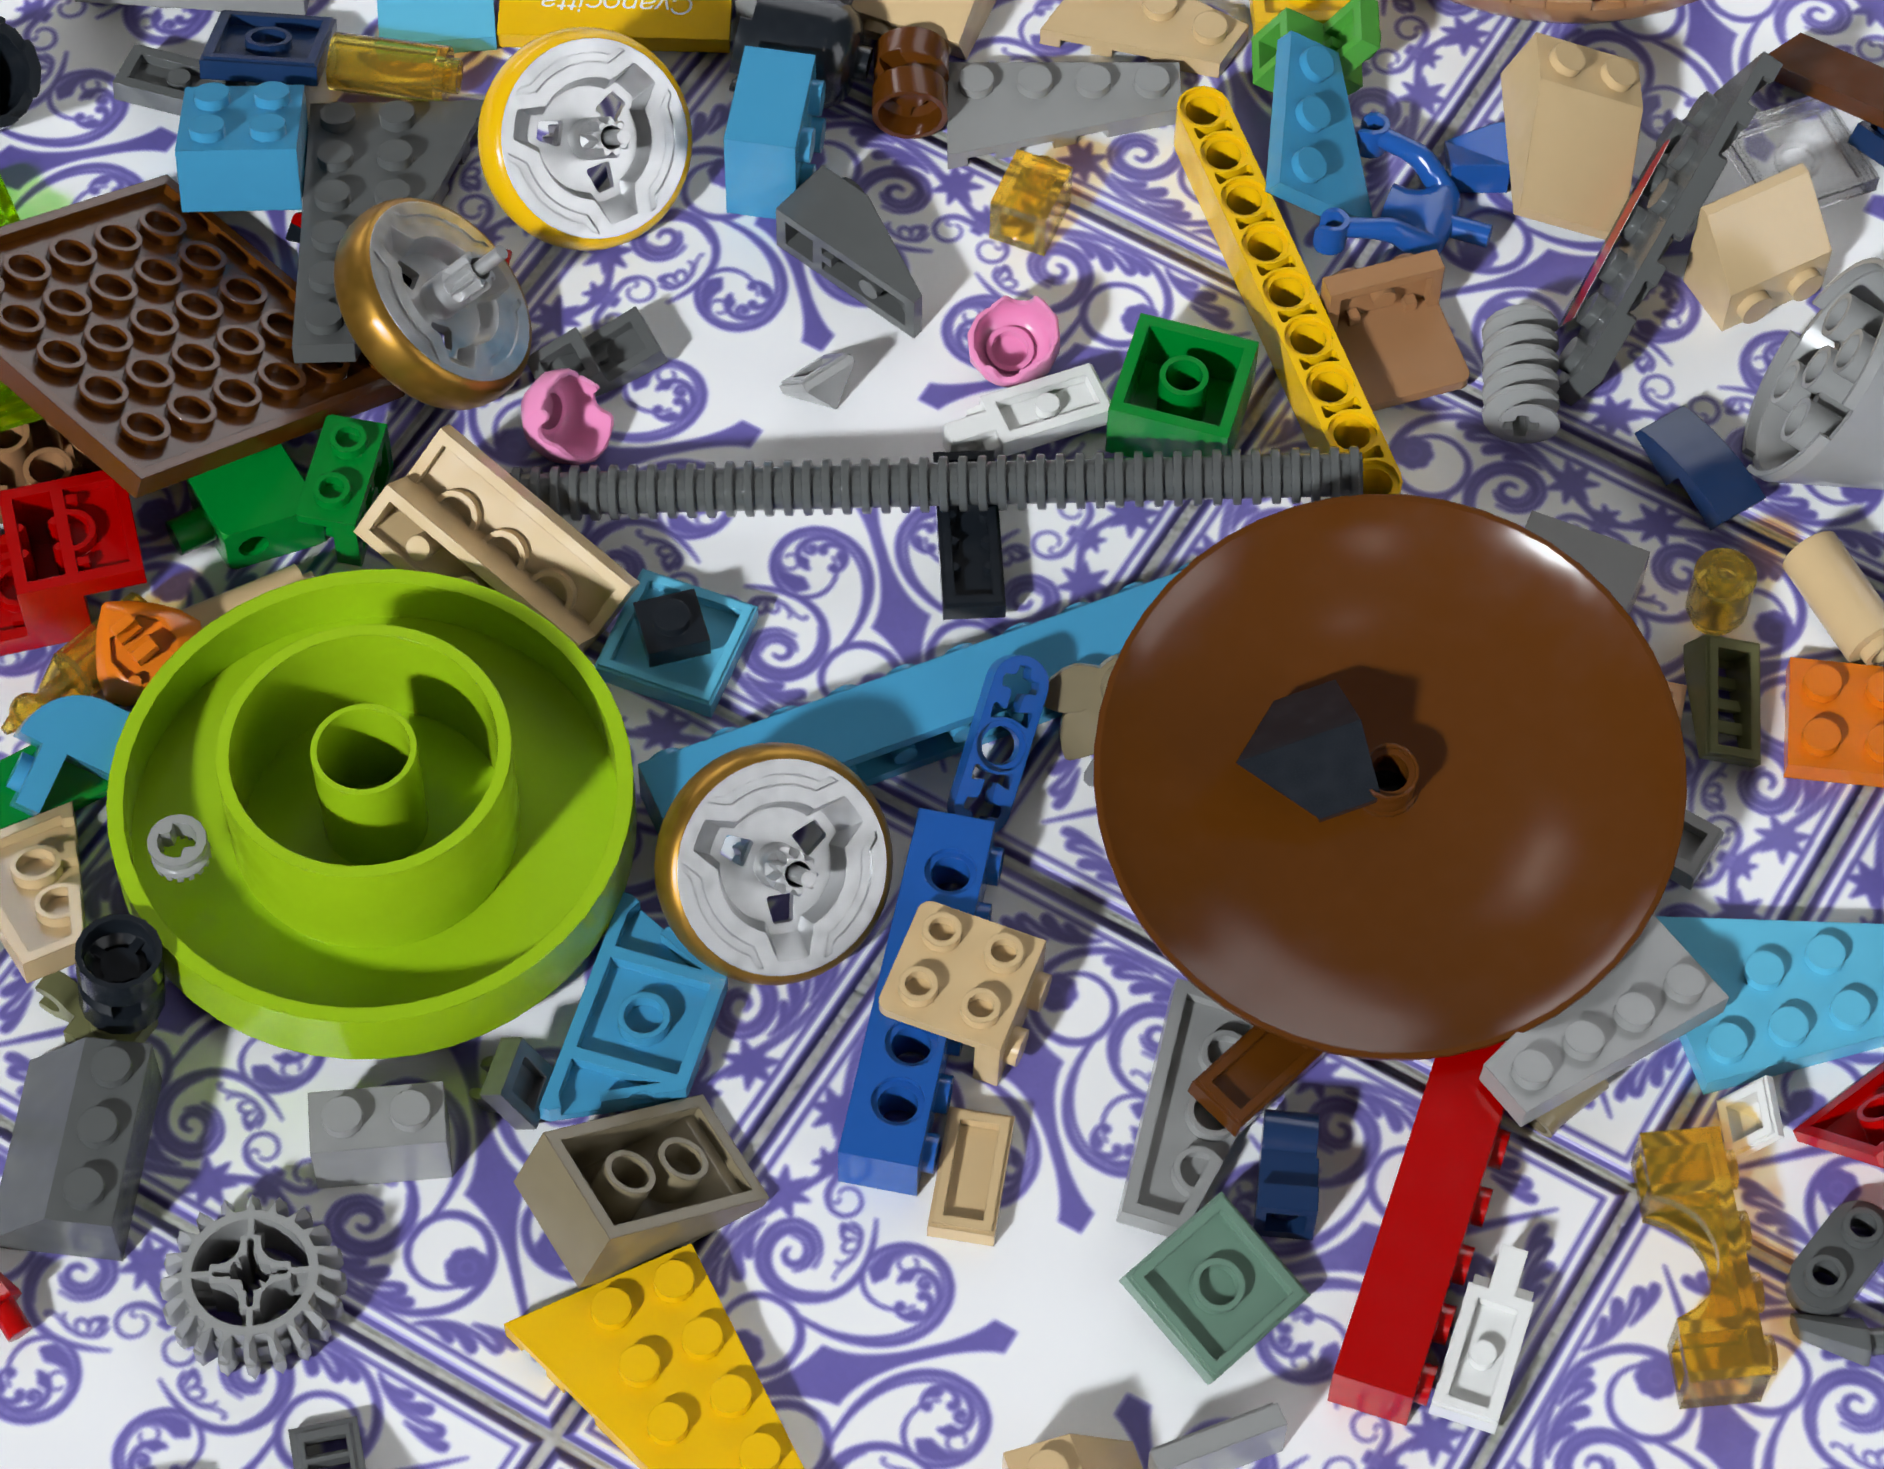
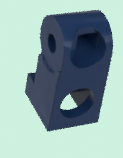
M1265 1109L1253 1228L1260 1236L1313 1240L1319 1202V1158H1317L1319 1113ZM1272 1214L1294 1215L1298 1217L1292 1220H1281Z

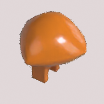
M131 600L107 601L103 603L96 631L95 655L97 678L105 699L123 707L135 705L142 691L161 666L186 641L202 630L201 622L180 609L156 603Z

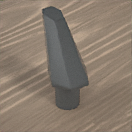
M1791 1313L1789 1323L1792 1332L1799 1340L1865 1367L1870 1365L1871 1355H1884V1327L1868 1328L1862 1318Z

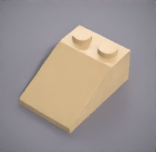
M1536 32L1500 73L1513 214L1606 240L1630 194L1643 114L1638 62ZM1620 235L1618 236L1615 243H1617L1622 238Z

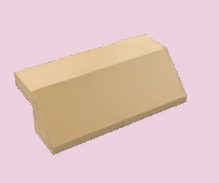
M450 424L438 430L405 477L388 483L353 531L397 569L432 572L464 579L496 590L526 605L556 626L583 653L607 629L640 584L637 579Z

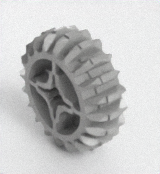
M252 1194L246 1204L247 1210L235 1212L234 1206L224 1199L221 1206L222 1217L215 1221L211 1217L199 1212L196 1219L200 1232L198 1235L179 1231L177 1244L181 1252L166 1254L164 1266L167 1274L170 1276L161 1279L160 1293L162 1299L167 1301L163 1308L166 1323L171 1325V1327H176L174 1331L175 1338L183 1349L194 1346L193 1352L196 1361L205 1366L218 1357L220 1371L225 1373L227 1377L235 1370L239 1362L245 1363L248 1375L256 1380L261 1371V1363L272 1361L274 1368L284 1374L287 1368L286 1355L294 1352L298 1357L309 1361L312 1355L311 1346L308 1341L309 1338L325 1342L329 1341L331 1328L327 1320L341 1319L344 1308L342 1300L338 1296L346 1294L345 1291H347L348 1284L345 1273L340 1271L344 1265L341 1250L337 1246H330L332 1243L331 1233L324 1224L312 1227L311 1213L305 1207L289 1216L287 1203L280 1197L268 1211L262 1210L260 1200ZM265 1248L285 1252L297 1259L303 1266L292 1267L290 1261L274 1260L266 1255ZM235 1254V1256L225 1263H220L227 1257ZM257 1267L261 1279L259 1280L260 1288L253 1290V1304L250 1306L247 1285L254 1283L255 1268ZM202 1306H216L218 1312L235 1313L241 1317L242 1326L225 1323L213 1317ZM289 1309L280 1317L270 1321L281 1310Z

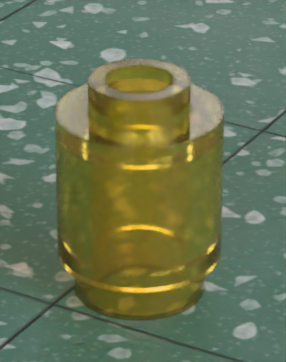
M1716 548L1705 552L1697 560L1687 593L1685 607L1692 624L1699 631L1716 636L1725 635L1738 628L1746 619L1757 583L1756 568L1746 555L1730 548Z

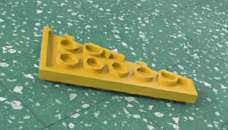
M692 1243L504 1323L505 1335L521 1351L525 1349L546 1370L547 1377L563 1393L568 1392L594 1418L595 1425L639 1469H804Z

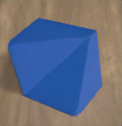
M1505 122L1493 123L1444 142L1446 171L1460 193H1507L1510 171Z

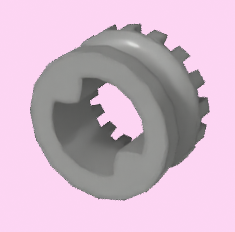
M183 814L167 816L159 820L149 832L147 847L152 858V864L158 874L162 877L165 876L167 880L173 881V879H177L178 882H184V878L192 880L195 878V874L201 875L204 872L203 868L209 866V857L212 856L206 831L201 822L192 816ZM178 836H180V839H185V836H187L188 840L194 839L196 843L194 847L183 848L181 857L173 858L161 853L164 852V847L174 846Z

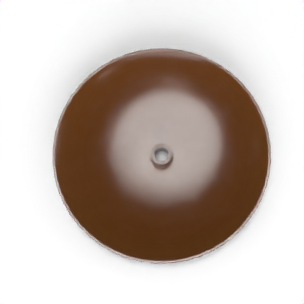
M1361 494L1323 499L1297 505L1261 518L1226 536L1204 551L1168 582L1144 611L1125 641L1108 680L1099 711L1094 743L1093 787L1099 829L1107 859L1119 888L1143 930L1164 957L1192 985L1222 1008L1251 1025L1294 1044L1334 1055L1368 1060L1396 1061L1451 1057L1491 1047L1508 1040L1516 1032L1524 1033L1558 1016L1596 987L1619 964L1641 936L1665 891L1674 869L1683 834L1687 800L1686 755L1680 720L1667 680L1654 652L1634 620L1611 592L1588 570L1551 542L1514 522L1484 510L1443 499L1408 494ZM1335 679L1361 719L1374 771L1389 770L1394 772L1402 779L1404 786L1393 792L1379 789L1380 793H1377L1370 789L1371 794L1377 798L1376 803L1319 823L1316 816L1238 765L1236 761L1274 700Z

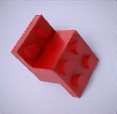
M103 470L0 491V509L5 531L4 535H0V656L95 637L87 595L147 583L129 493Z

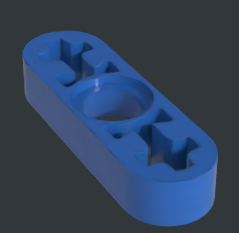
M1007 655L996 660L989 668L947 801L948 813L973 817V812L964 808L967 797H978L981 794L985 781L982 778L972 777L974 767L986 773L1005 775L1002 786L995 782L988 783L985 801L993 805V812L990 817H979V819L995 821V833L1000 831L1009 819L1049 690L1048 674L1043 665L1036 659L1025 655ZM1020 666L1024 668L1023 679L1031 683L1029 693L1017 694L1011 712L1024 713L1021 724L1008 717L991 716L994 705L998 708L1007 709L1011 697V689L1003 685V678L1005 674H1016ZM1001 726L1011 733L1014 740V750L1008 760L1000 764H993L985 758L982 752V740L990 729Z

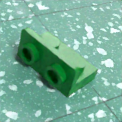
M331 414L325 418L295 510L296 517L300 523L326 527V535L334 538L338 563L362 567L369 545L353 531L389 482L393 469V459L388 426L384 423Z

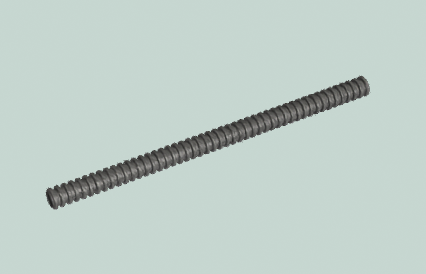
M1331 446L1329 453H1320L1319 447H1311L1310 453H1300L1299 447H1292L1290 454H1280V448H1271V454H1261L1260 448H1252L1251 455H1241L1240 449H1232V455H1222L1220 449H1213L1212 456H1202L1201 450H1193L1192 456H1182L1181 450H1174L1173 457H1163L1162 451H1154L1153 457H1143L1142 451H1135L1134 458H1124L1123 452H1115L1114 458H1104L1103 452H1096L1095 459H1085L1084 453H1076L1075 459H1065L1064 453H1057L1055 460H1046L1045 454H1037L1036 460H1026L1025 454H1018L1016 461H1007L1006 455H998L997 461H988L986 455H979L977 462H968L967 456H959L958 462H949L947 456H940L937 463H929L928 457H920L919 463H910L908 457H901L899 463L891 464L890 459L886 457L881 458L880 464H871L870 458H862L860 464L852 465L851 459L846 458L842 459L841 465H832L831 459H823L822 464L813 466L811 459L803 460L802 466H794L792 460H784L783 466L775 467L772 460L764 461L763 467H755L753 461H745L744 467H736L733 461H727L724 468H716L715 462H707L705 468H697L695 462H688L685 469H678L676 463H668L666 469H658L656 463H649L647 470H639L637 464H629L627 470H620L618 464H610L608 471H601L599 465H591L589 471H581L579 465H572L569 472H562L560 466H552L550 472H543L540 466H533L530 473H524L521 467H513L511 473H509L562 518L563 515H570L573 521H581L583 515H590L592 521H599L602 514H609L611 520H619L621 514H629L631 520H638L640 513H648L650 519H658L660 513H667L669 519H677L679 512H687L688 518H697L698 512H706L708 518H716L717 513L720 511H725L728 518L735 517L737 511H745L747 517H754L756 511L764 510L767 517L774 516L776 510H784L785 516H793L795 510L802 509L805 516L813 515L814 509H823L824 515H832L834 509H842L844 515H851L853 508H861L863 514H871L872 508H881L883 514H890L892 507H900L902 513H910L911 507H920L922 513H929L930 506H939L941 512H949L950 506H959L960 512H968L969 505H978L979 511H988L989 505H998L999 511H1007L1008 504H1017L1018 510H1027L1028 504H1037L1038 510H1046L1048 503H1056L1057 509H1066V503H1076L1077 509H1085L1086 503L1096 502V508L1099 509L1105 508V502H1115L1116 508H1124L1125 502L1135 501V507L1141 508L1144 507V501H1154L1155 507H1163L1164 501L1174 500L1175 507H1182L1183 500H1193L1194 506H1202L1203 500L1212 499L1214 506H1221L1223 499H1232L1233 505H1241L1242 499H1252L1253 505H1260L1262 498H1272V504H1281V498H1291L1292 504H1300L1301 497H1311V502L1321 500V497L1333 498L1363 494L1362 452H1359L1358 446H1350L1349 452H1339L1338 446Z

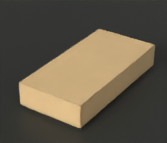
M949 1106L927 1225V1236L994 1246L1014 1132L1015 1116Z

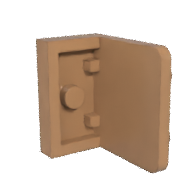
M1437 249L1418 254H1401L1390 261L1359 269L1353 267L1345 268L1331 276L1322 278L1321 302L1372 412L1459 390L1468 384L1470 371L1439 305L1445 266Z

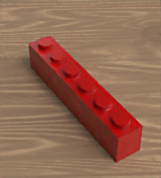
M1505 1041L1488 1048L1434 1059L1333 1371L1327 1401L1405 1426L1407 1425L1414 1402L1427 1406L1438 1366L1426 1363L1432 1342L1446 1345L1457 1306L1445 1303L1451 1283L1463 1287L1465 1285L1476 1247L1463 1243L1469 1224L1480 1228L1483 1227L1494 1190L1482 1186L1487 1167L1497 1170L1501 1169L1511 1136L1510 1131L1500 1128L1505 1112L1504 1107L1479 1080L1484 1063Z

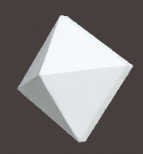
M1765 1075L1716 1101L1727 1161L1735 1163L1785 1137L1773 1077Z

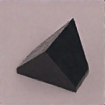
M1335 679L1274 700L1236 761L1238 765L1316 816L1319 823L1376 803L1377 798L1371 794L1370 789L1380 793L1361 719Z

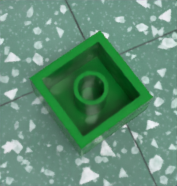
M1140 313L1108 409L1105 451L1110 453L1123 452L1124 456L1134 458L1135 451H1142L1143 457H1153L1154 451H1162L1163 457H1173L1174 450H1181L1182 456H1192L1193 450H1201L1202 456H1212L1213 449H1220L1222 455H1232V449L1235 447L1254 387L1259 342Z

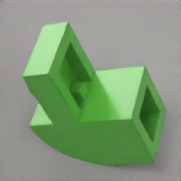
M1351 0L1324 24L1286 7L1251 38L1254 85L1273 93L1277 40L1292 30L1339 52L1347 95H1350L1363 87L1362 63L1372 58L1377 50L1380 49L1381 31L1379 27L1378 1Z

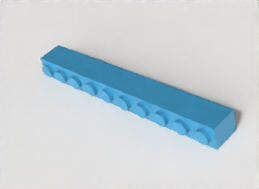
M1189 563L1180 567L1175 573L1151 582L1138 581L1122 588L1117 594L1091 603L1078 602L1072 604L1060 614L1035 623H1018L1008 628L1002 635L976 644H959L948 650L944 655L917 665H900L888 672L886 676L858 686L853 684L841 686L833 690L827 697L799 707L794 705L782 707L763 720L740 728L732 726L720 729L708 739L681 749L667 748L657 752L649 760L638 764L640 797L657 834H659L663 819L671 803L688 780L714 759L740 747L768 742L808 746L834 757L849 767L867 786L963 752L986 674L996 660L1007 655L1032 657L1043 665L1048 678L1062 668L1074 663L1100 665L1107 658L1121 652L1125 641L1147 607L1168 582ZM1020 666L1016 674H1005L1003 685L1011 689L1007 709L998 708L994 705L991 716L1008 717L1020 724L1022 723L1024 713L1011 712L1017 694H1028L1031 690V683L1023 679V667ZM1043 707L1038 725L1061 717L1063 713ZM994 727L984 735L982 745L1011 735V733L1004 727Z

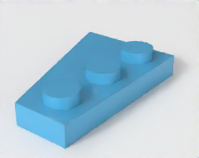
M1291 30L1277 40L1265 192L1318 216H1321L1329 208L1337 207L1344 210L1349 217H1373L1339 52Z

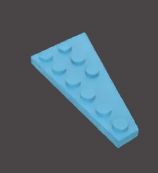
M1656 916L1729 996L1723 1013L1679 1037L1703 1095L1750 1083L1765 1075L1772 1077L1884 1047V924Z

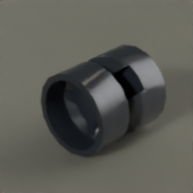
M110 914L95 919L82 930L75 944L79 1005L84 1017L97 1029L110 1034H132L146 1029L158 1019L165 1006L166 988L163 970V944L157 930L146 920L131 914Z

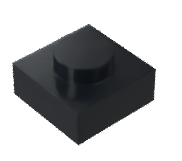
M695 589L633 603L634 617L649 667L711 653L710 638Z

